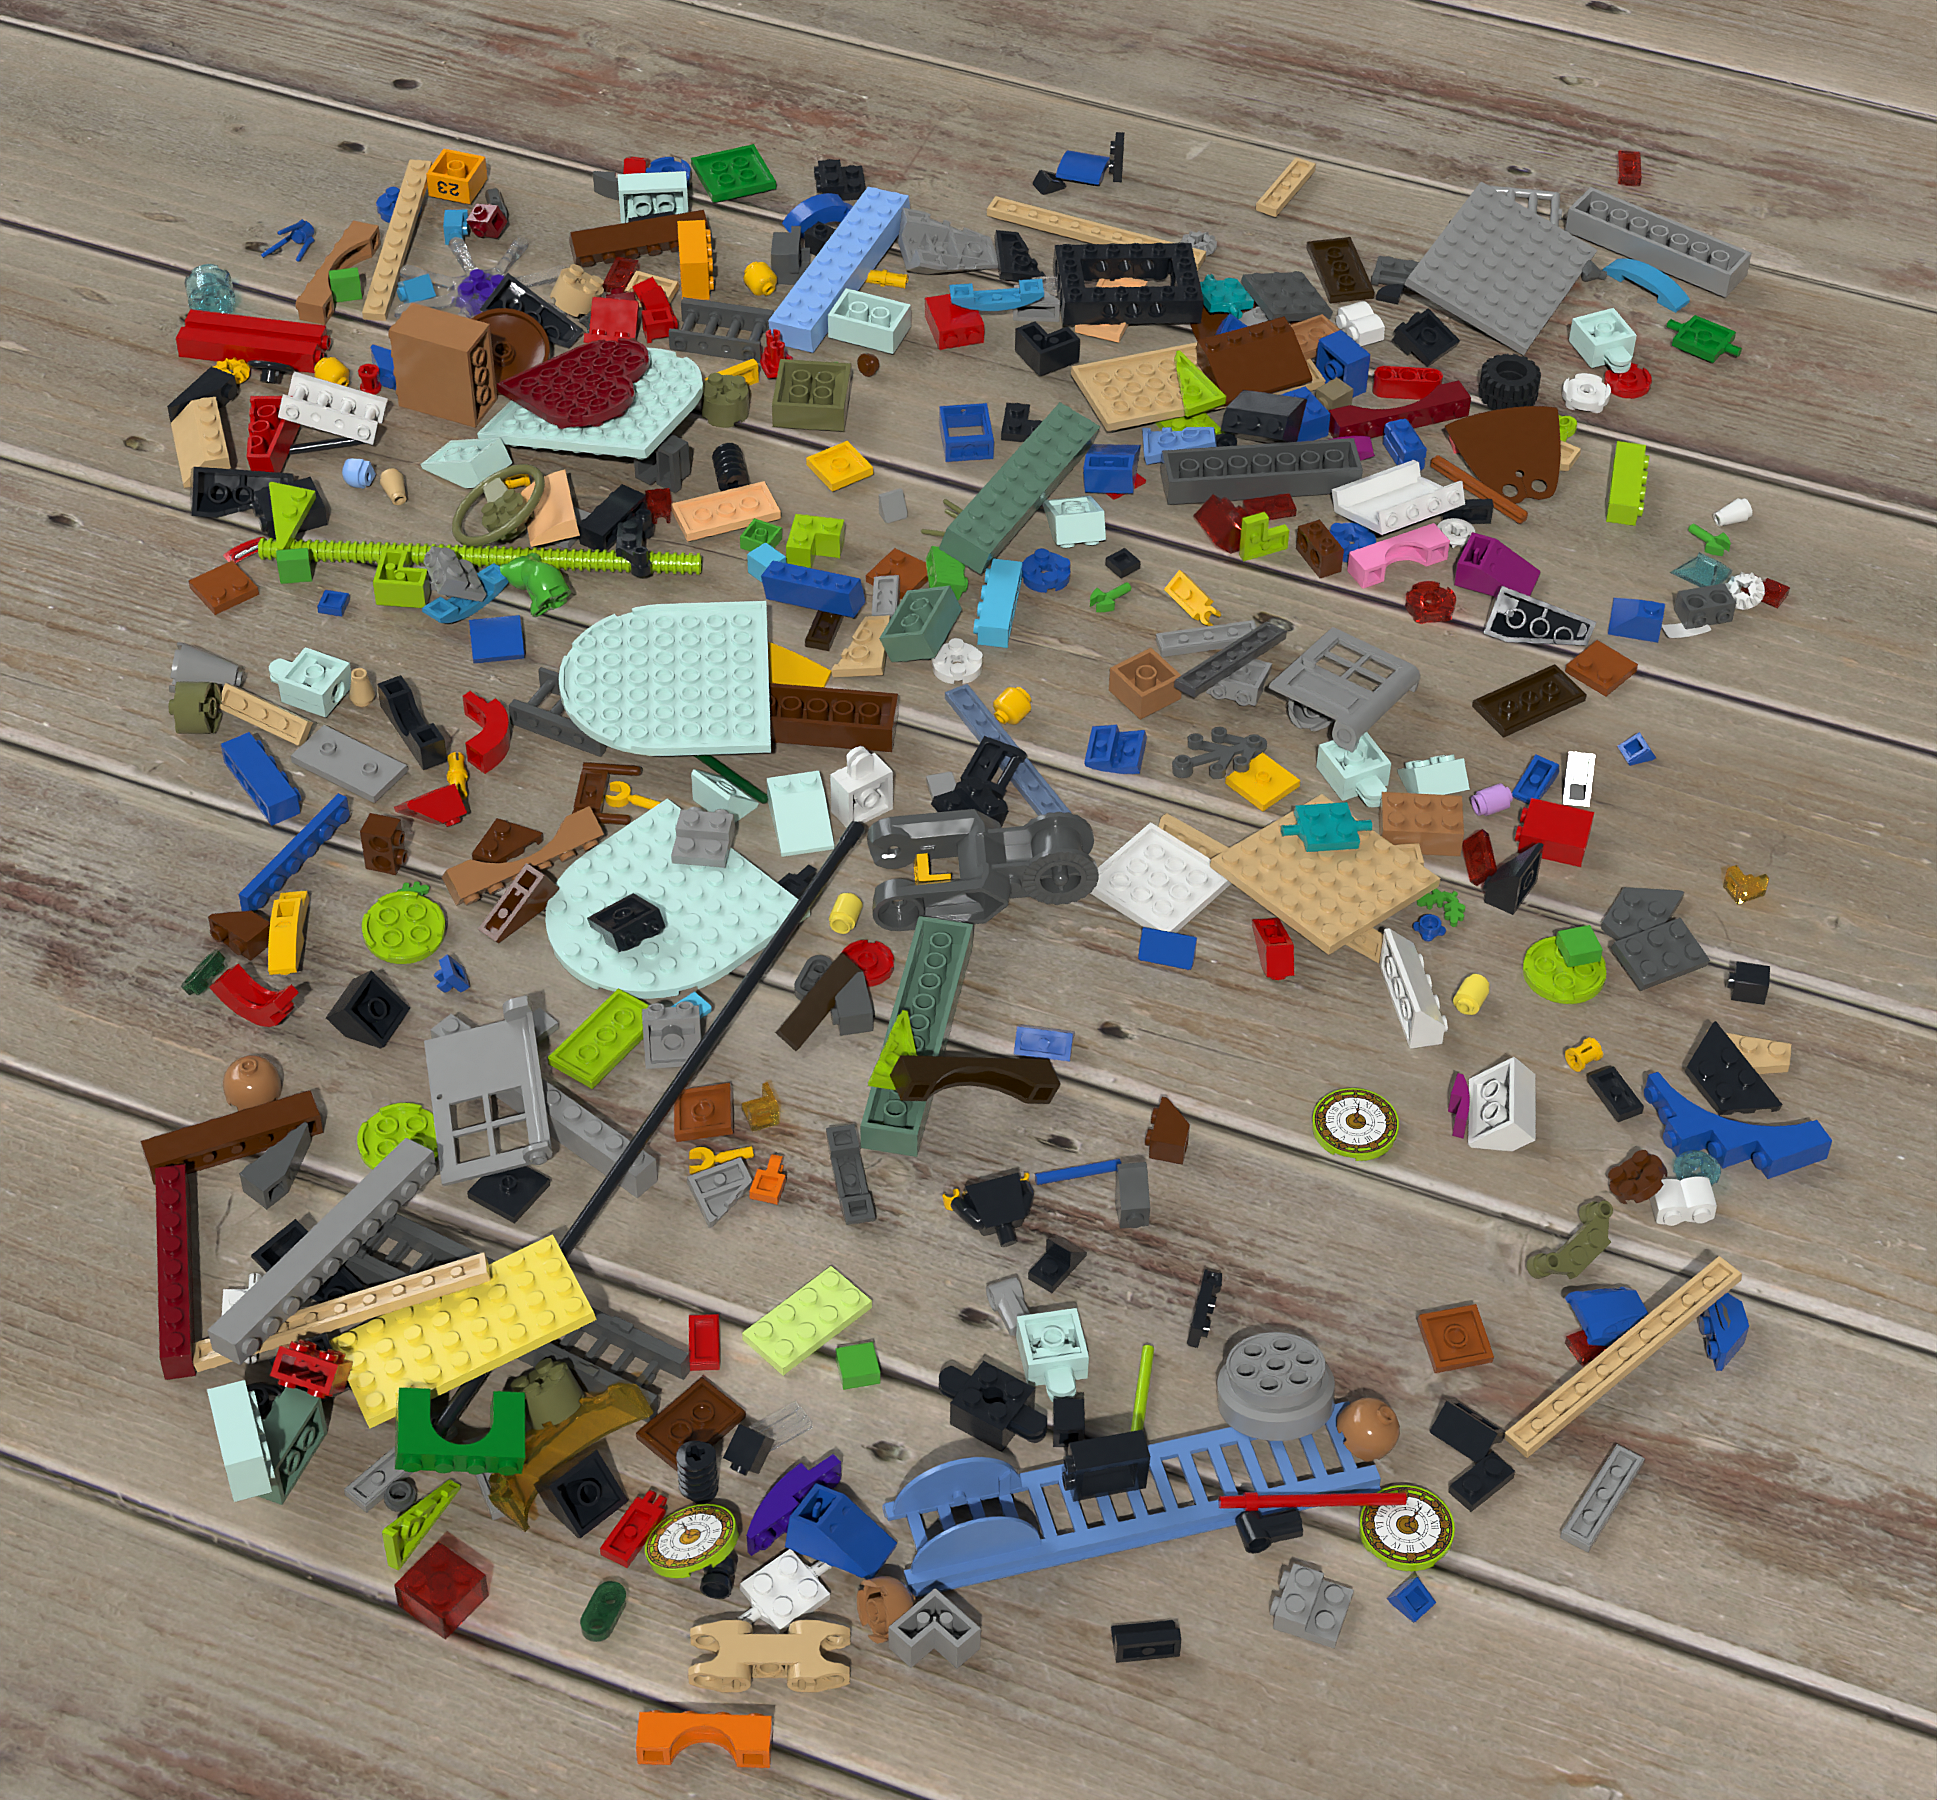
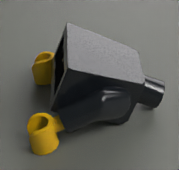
M1014 1173L965 1186L962 1198L958 1189H953L954 1197H947L945 1194H942L944 1207L947 1210L954 1211L974 1230H979L982 1236L997 1233L1001 1247H1008L1017 1243L1014 1228L1022 1226L1025 1218L1030 1215L1034 1200V1193L1029 1183V1173H1024V1179H1020L1019 1173Z

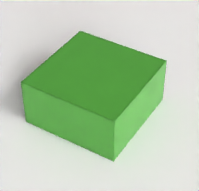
M358 267L329 271L333 303L362 299Z
M754 518L740 536V548L751 552L762 544L767 543L775 549L782 540V527Z
M308 548L276 550L281 584L312 581Z
M1590 925L1558 931L1556 944L1568 967L1601 961L1603 949Z
M873 1342L835 1348L836 1363L843 1390L880 1384V1369Z

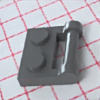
M1378 256L1371 285H1404L1408 276L1419 262L1397 259L1390 256Z

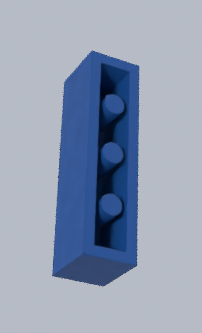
M774 560L761 575L766 599L853 618L865 603L860 578Z
M247 732L221 743L225 765L271 826L300 814L299 802L301 801L299 791L296 787L289 785L284 771L280 772L277 769L276 762L271 755L267 756L260 740H255L251 733Z

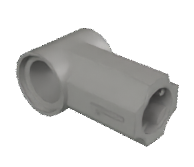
M1014 1277L986 1286V1294L992 1310L999 1312L1009 1334L1016 1336L1017 1316L1030 1315L1024 1303L1021 1285L1018 1279Z

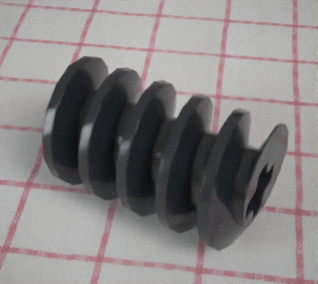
M725 443L718 446L713 452L712 460L720 491L749 485L741 448L734 443Z
M686 1442L679 1447L676 1453L679 1491L684 1497L696 1504L709 1503L716 1497L718 1492L716 1450L711 1444L706 1442Z

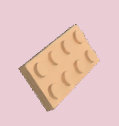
M1121 278L1114 281L1099 279L1096 287L1147 286V281L1133 278ZM1129 324L1075 325V333L1119 343Z
M765 481L671 504L672 513L687 542L746 528L754 518L764 522L781 519V511Z

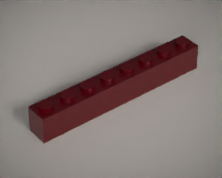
M185 1164L155 1168L159 1358L165 1380L196 1376V1368L193 1364L195 1330L190 1184Z

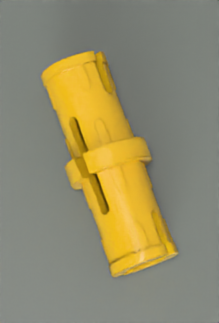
M883 269V271L870 270L868 278L864 283L879 284L880 287L893 286L906 289L908 274L893 273L887 269Z
M453 752L447 757L449 764L447 781L449 784L455 783L461 799L464 800L467 797L466 782L468 778V773L464 768L465 759L464 755L458 752V760H456V752Z

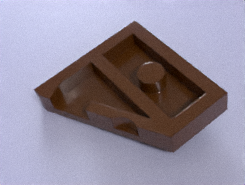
M496 818L472 852V860L485 863H506L511 858H516L523 854L524 848L533 842L537 845L542 843L543 832Z

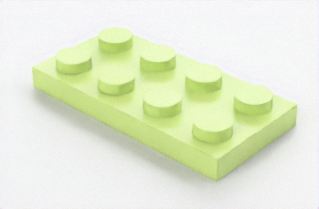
M830 1266L742 1332V1340L784 1376L872 1308V1300Z

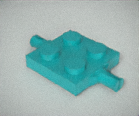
M1208 274L1205 280L1200 282L1204 299L1203 304L1210 313L1228 312L1240 319L1243 315L1240 310L1253 309L1254 300L1238 279L1226 278L1224 280H1216L1212 274Z
M1347 802L1295 805L1294 816L1297 824L1281 825L1282 836L1297 835L1303 841L1306 852L1359 849L1360 838L1357 831H1372L1371 819L1356 821L1351 815Z

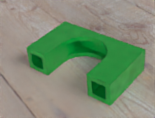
M399 1387L396 1400L395 1470H404L406 1472H417L419 1470L436 1471L443 1474L468 1472L473 1475L499 1473L504 1476L522 1474L525 1461V1392L493 1391L490 1405L489 1433L475 1443L461 1445L446 1441L432 1427L430 1420V1389Z

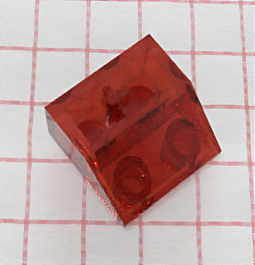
M1213 494L1193 516L1216 546L1230 554L1240 551L1242 518L1248 517L1249 514L1241 506L1235 507L1226 497L1221 499Z

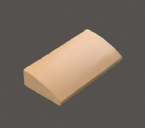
M565 469L544 476L545 488L543 495L534 509L533 519L528 518L526 521L531 547L580 536ZM535 482L521 492V495L527 502L533 493Z

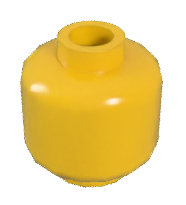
M753 262L746 267L743 281L755 296H768L776 288L777 275L767 263Z
M325 357L316 364L314 368L315 378L348 386L350 371L335 357Z
M1021 687L1006 688L993 702L995 718L1002 724L1017 725L1031 711V697Z

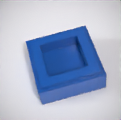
M325 590L317 606L318 613L342 617L350 602L349 593Z

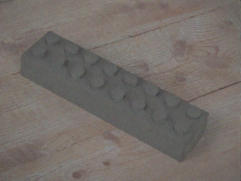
M1354 438L1162 450L1160 473L1167 504L1170 505L1332 494V489L1362 479L1363 468Z

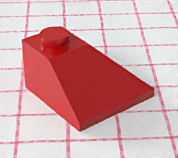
M455 783L437 788L394 806V810L397 813L436 825L445 823L446 827L460 822V816L467 813Z

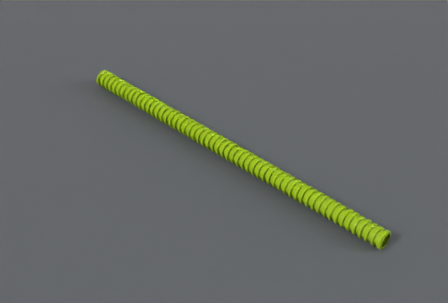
M261 538L258 543L260 559L265 560L268 558V560H273V558H276L277 560L276 541L273 538L268 540ZM294 539L289 549L308 548L310 562L312 559L315 562L320 560L323 562L328 560L335 562L338 560L339 563L345 560L346 563L351 561L358 563L361 561L364 564L367 561L370 564L376 561L378 564L383 549L408 550L409 564L416 563V565H420L421 563L424 564V557L432 546L444 548L445 546L444 544L439 546L432 544L429 546L428 543H425L424 546H421V543H417L416 546L413 543L408 545L401 543L398 545L397 542H393L392 545H390V542H385V544L378 542L375 544L372 541L369 544L366 541H362L359 544L358 541H354V543L346 541L344 543L342 540H339L338 543L335 540L330 542L328 540H323V542L315 540L313 542L311 539L305 542L304 539L299 541ZM448 544L446 547L454 550L458 560H467L472 562L473 567L478 565L479 568H482L483 565L487 568L493 563L501 566L502 564H508L517 557L537 553L541 558L540 562L553 565L558 570L563 568L565 571H568V568H571L572 571H576L577 568L579 571L595 569L596 572H599L600 569L603 572H607V570L615 572V570H618V572L622 573L623 570H626L627 573H630L631 563L622 557H616L615 550H611V552L603 550V552H600L599 549H596L595 552H592V549L584 551V549H580V551L572 549V551H569L568 548H565L564 551H561V548L545 550L544 547H541L540 550L537 547H533V550H530L529 547L514 549L513 546H510L509 549L506 546H502V548L494 546V548H491V546H486V548L478 546L476 548L473 546L468 547L467 545L460 547L458 544L455 547ZM650 551V554H648V560L651 562L650 574H653L654 571H657V574H661L662 571L665 574H669V572L677 574V572H680L681 575H684L685 572H688L689 575L693 573L700 575L702 573L701 553L685 555V552H681V555H678L677 552L670 554V552L654 554V551Z

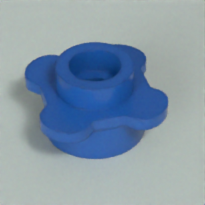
M1426 914L1420 918L1419 922L1413 924V929L1418 931L1422 939L1427 942L1432 941L1436 936H1443L1446 933V928L1441 926V920L1436 915Z

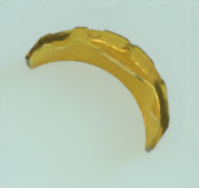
M616 1383L607 1386V1390L596 1397H584V1399L580 1397L579 1402L581 1406L566 1420L554 1426L551 1421L543 1423L542 1425L545 1429H529L525 1433V1461L522 1474L504 1476L499 1473H491L488 1483L491 1489L488 1497L492 1504L524 1532L529 1530L528 1513L533 1500L538 1494L534 1487L536 1482L556 1467L568 1462L599 1439L629 1424L649 1418L653 1414V1410L637 1384Z

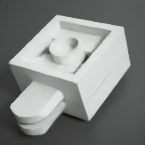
M863 746L852 749L847 754V766L830 774L831 812L846 828L852 821L863 824L893 809V771L875 753L870 754Z

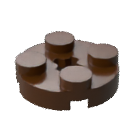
M1639 1150L1632 1158L1610 1170L1608 1173L1610 1190L1616 1199L1623 1204H1627L1625 1200H1634L1635 1203L1646 1201L1654 1196L1664 1185L1661 1180L1664 1175L1667 1177V1168L1658 1156L1649 1154L1646 1150Z

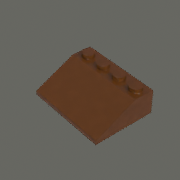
M1284 316L1197 340V364L1205 376L1226 395L1225 406L1229 405L1243 390L1272 393L1312 381L1311 372L1295 332Z

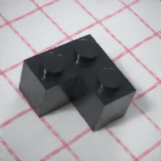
M1034 321L1015 328V351L1039 376L1079 362L1080 338L1068 326L1048 334Z

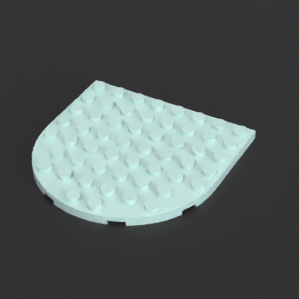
M647 348L650 365L647 371L639 377L640 380L633 383L635 399L625 410L624 415L606 420L603 425L597 427L588 425L560 429L557 425L546 422L511 400L477 433L478 439L501 437L503 444L513 447L527 446L533 449L547 448L553 451L567 450L574 453L587 452L595 455L607 454L616 457L627 456L645 459L650 456L700 401L704 389L701 371L688 357H677L676 352L665 349Z
M766 601L646 605L632 608L631 613L618 617L613 614L600 620L585 630L572 643V649L562 660L559 671V689L566 713L573 723L589 737L611 748L633 754L678 756L771 753Z
M666 799L585 853L565 870L556 882L559 890L554 897L548 900L545 922L548 940L556 958L579 981L597 990L601 987L615 992L619 988L640 999L677 996L679 991L695 986L700 989L716 982L760 952L770 942L798 899L732 848H730L725 868L672 863L671 853L676 839L675 828L680 810L682 809L669 799ZM634 893L660 909L665 928L661 929L658 935L639 941L634 948L617 952L606 945L602 934L590 927L587 917ZM810 908L800 923L810 916Z

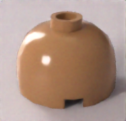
M248 1055L235 1060L226 1070L223 1079L226 1101L230 1106L231 1104L236 1106L238 1111L272 1102L275 1098L278 1100L281 1095L282 1085L276 1067L269 1060L260 1056Z
M1361 1398L1346 1406L1337 1417L1338 1433L1343 1431L1347 1439L1344 1445L1353 1455L1366 1462L1382 1459L1390 1453L1399 1439L1400 1425L1396 1414L1385 1402L1377 1398Z
M890 1576L864 1580L861 1583L864 1585V1589L857 1592V1610L862 1627L867 1623L869 1624L874 1633L868 1635L872 1641L877 1644L887 1642L888 1627L917 1604L915 1596L900 1580Z

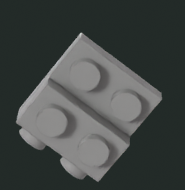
M432 546L429 552L426 553L423 562L437 593L482 602L486 593L472 562L464 559L458 560L454 550L446 547Z
M1254 659L1207 689L1206 693L1211 694L1216 699L1226 698L1234 700L1242 706H1256L1263 693L1264 683L1271 673L1272 663Z
M698 807L680 810L675 828L676 839L671 853L672 863L725 868L735 833L734 814H729L724 809H717L715 812H704Z
M684 1001L678 1003L676 1007H664L663 1004L654 1003L649 1005L647 1009H642L646 1069L683 1067L701 1041L699 1005L693 1006L691 1002Z
M1293 1564L1291 1572L1284 1570L1279 1586V1589L1284 1590L1282 1597L1275 1596L1271 1606L1270 1615L1275 1616L1273 1629L1335 1649L1354 1590L1323 1580V1572Z

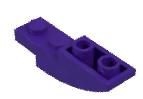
M834 1454L811 1470H808L800 1463L770 1490L752 1518L746 1535L747 1552L751 1556L760 1550H766L775 1539L787 1533L790 1516L816 1483L830 1489L837 1486L842 1479L841 1461Z

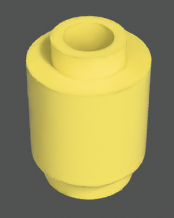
M852 893L838 895L829 916L830 927L835 932L846 934L855 927L863 907L862 901Z
M1472 974L1470 977L1465 978L1453 998V1003L1458 1011L1468 1015L1478 1013L1489 994L1488 980L1479 974Z

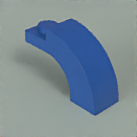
M826 193L816 195L804 200L793 208L782 224L788 232H791L792 226H801V238L804 239V232L818 221L823 224L833 221L842 222L853 206L844 203L838 194Z

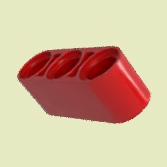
M1380 366L1374 371L1372 392L1375 396L1381 398L1421 400L1429 395L1437 385L1442 384L1443 374L1440 370L1434 368Z

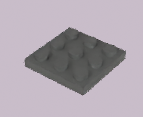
M1302 272L1243 274L1242 285L1269 320L1284 316L1287 321H1304L1321 314L1327 319H1331L1332 309Z

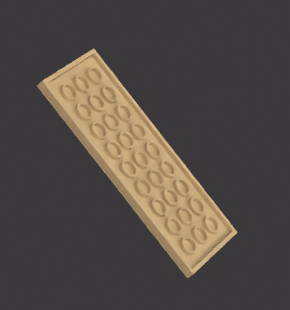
M1197 342L1071 367L1072 377L1106 431L1185 416L1174 361L1176 351L1180 350L1202 373L1203 371L1197 364ZM1308 359L1306 362L1312 375L1311 382L1270 394L1281 395L1304 386L1309 391H1313L1324 385L1326 380L1312 360ZM1221 405L1203 412L1226 408L1228 405Z

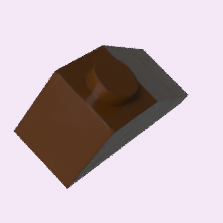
M526 863L478 930L499 944L542 912L547 906L548 900L554 897L559 887L547 876Z

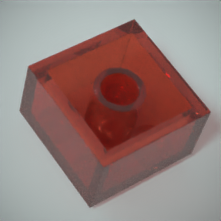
M439 1541L394 1584L398 1606L445 1640L489 1596L486 1575Z

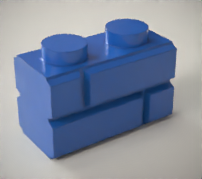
M1399 419L1386 423L1383 445L1396 465L1415 460L1419 462L1420 471L1424 469V458H1426L1427 448L1407 419Z

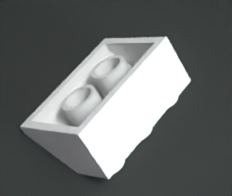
M1512 1057L1469 1079L1468 1145L1471 1148L1515 1151L1536 1140L1535 1073L1517 1058Z

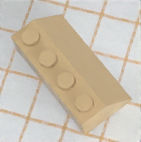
M216 397L191 400L171 422L184 488L190 487L191 469L193 467L231 469Z

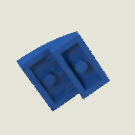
M1067 150L1058 166L1056 178L1099 185L1104 179V171L1109 167L1110 157Z
M520 615L469 620L473 664L525 659Z
M1117 724L1092 726L1084 761L1085 766L1103 772L1140 774L1147 741L1145 730L1120 732Z

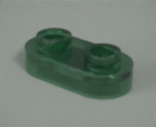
M218 949L211 952L185 979L181 988L188 995L193 993L199 995L209 985L207 980L223 970L225 967L223 964L225 957Z
M607 1581L600 1584L594 1591L580 1619L581 1632L587 1640L600 1642L612 1634L627 1604L626 1591L620 1583ZM608 1600H615L613 1604L606 1603ZM595 1626H601V1627H602V1628H600V1629H592V1628L595 1627Z

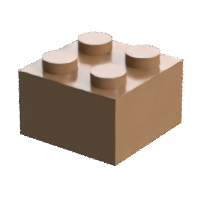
M1149 648L1110 668L1109 691L1141 720L1181 699L1182 691L1174 687L1175 679L1180 677L1181 674L1157 652Z

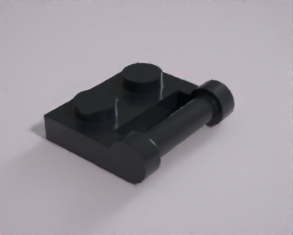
M984 736L960 779L963 781L977 776L982 782L990 784L992 793L997 799H1003L1007 792L1006 787L1019 764L1025 761L1027 754L1020 748ZM1004 757H1011L997 783L991 782Z

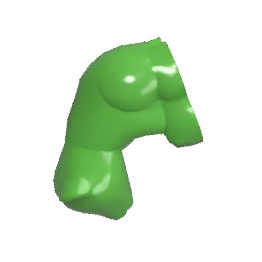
M537 553L517 557L508 564L500 566L501 574L506 577L511 585L517 589L528 591L532 600L530 605L532 617H538L550 609L554 610L563 606L567 602V597L571 594V590L561 572L553 565L540 562L541 558Z

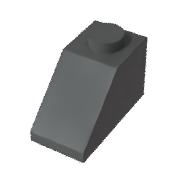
M863 971L857 972L835 996V1008L830 1010L832 1024L838 1025L840 1036L873 1031V1010Z
M1146 1162L1117 1164L1115 1206L1120 1229L1149 1226L1150 1198Z

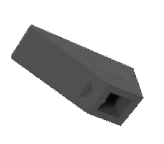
M306 1122L290 1131L284 1139L267 1149L261 1157L248 1164L239 1173L243 1192L266 1210L289 1193L311 1144L309 1127Z

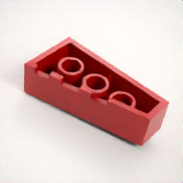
M250 396L251 408H249L250 423L248 424L247 460L251 471L280 473L290 451V446L293 444L301 425L278 418L282 396Z

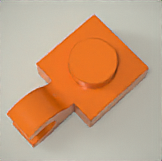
M772 1154L767 1169H757L749 1191L750 1199L778 1205L786 1183V1175L782 1174L784 1165H781L783 1156Z

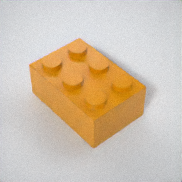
M705 220L677 221L682 299L686 297L710 300L709 290H714L710 229H706Z

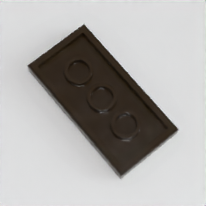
M1351 237L1307 242L1306 249L1330 304L1374 299L1375 291Z
M1554 664L1473 700L1472 707L1504 738L1586 701L1587 694Z

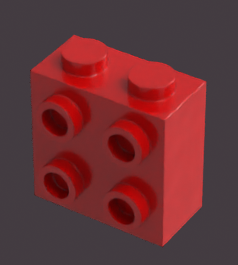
M305 1340L291 1341L290 1344L279 1346L270 1376L278 1378L279 1385L296 1389V1386L308 1388L307 1394L325 1398V1396H333L335 1393L344 1392L353 1361L346 1360V1354L332 1349L319 1351L316 1350L317 1344Z

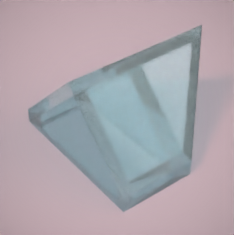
M1699 552L1697 557L1670 573L1696 586L1705 587L1722 584L1733 570L1723 563Z

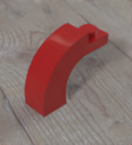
M469 691L462 696L464 713L480 725L483 730L465 742L467 761L486 774L495 768L509 751L511 737L508 714L504 706L496 698L487 703L484 698L478 697Z
M239 963L226 970L209 986L213 993L237 1015L264 1027L276 1026L295 1008L292 999L299 993L292 984L277 992L265 989L255 982Z

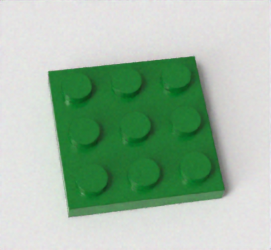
M754 144L691 158V166L713 203L776 189V180Z

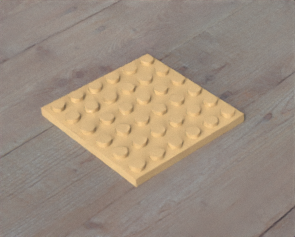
M1321 794L1304 805L1334 802ZM1294 811L1211 858L1210 867L1328 955L1439 887L1441 879L1373 830L1357 831L1360 838L1359 849L1306 852L1303 841L1297 835L1283 837L1281 834V825L1297 824Z

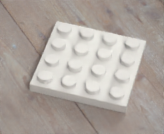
M1150 822L1098 867L1099 880L1097 886L1090 894L1143 927L1177 933L1232 883L1210 867V858Z

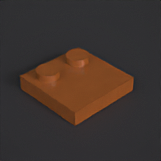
M896 548L866 574V582L873 586L874 577L899 575L900 599L904 597L908 590L920 589L928 582L926 562Z
M233 560L188 580L190 589L214 615L259 595L258 587Z
M1596 640L1566 665L1565 672L1607 697L1637 672L1638 664Z
M730 1083L684 1089L674 1103V1136L676 1142L733 1134V1095Z
M1476 1304L1420 1314L1417 1321L1434 1373L1493 1362L1494 1355Z

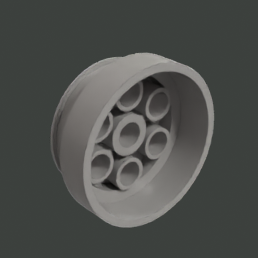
M1282 1332L1257 1334L1242 1340L1230 1351L1226 1364L1221 1369L1217 1380L1218 1408L1226 1423L1236 1431L1249 1437L1268 1441H1287L1301 1438L1317 1431L1330 1419L1335 1406L1334 1376L1325 1363V1358L1320 1349L1309 1340Z

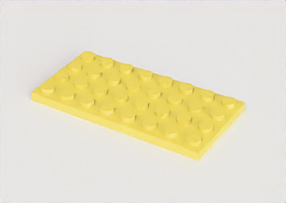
M553 1234L489 1264L491 1281L386 1313L330 1340L334 1350L345 1353V1359L353 1361L348 1382L370 1429L396 1416V1400L399 1387L430 1389L431 1400L597 1320Z

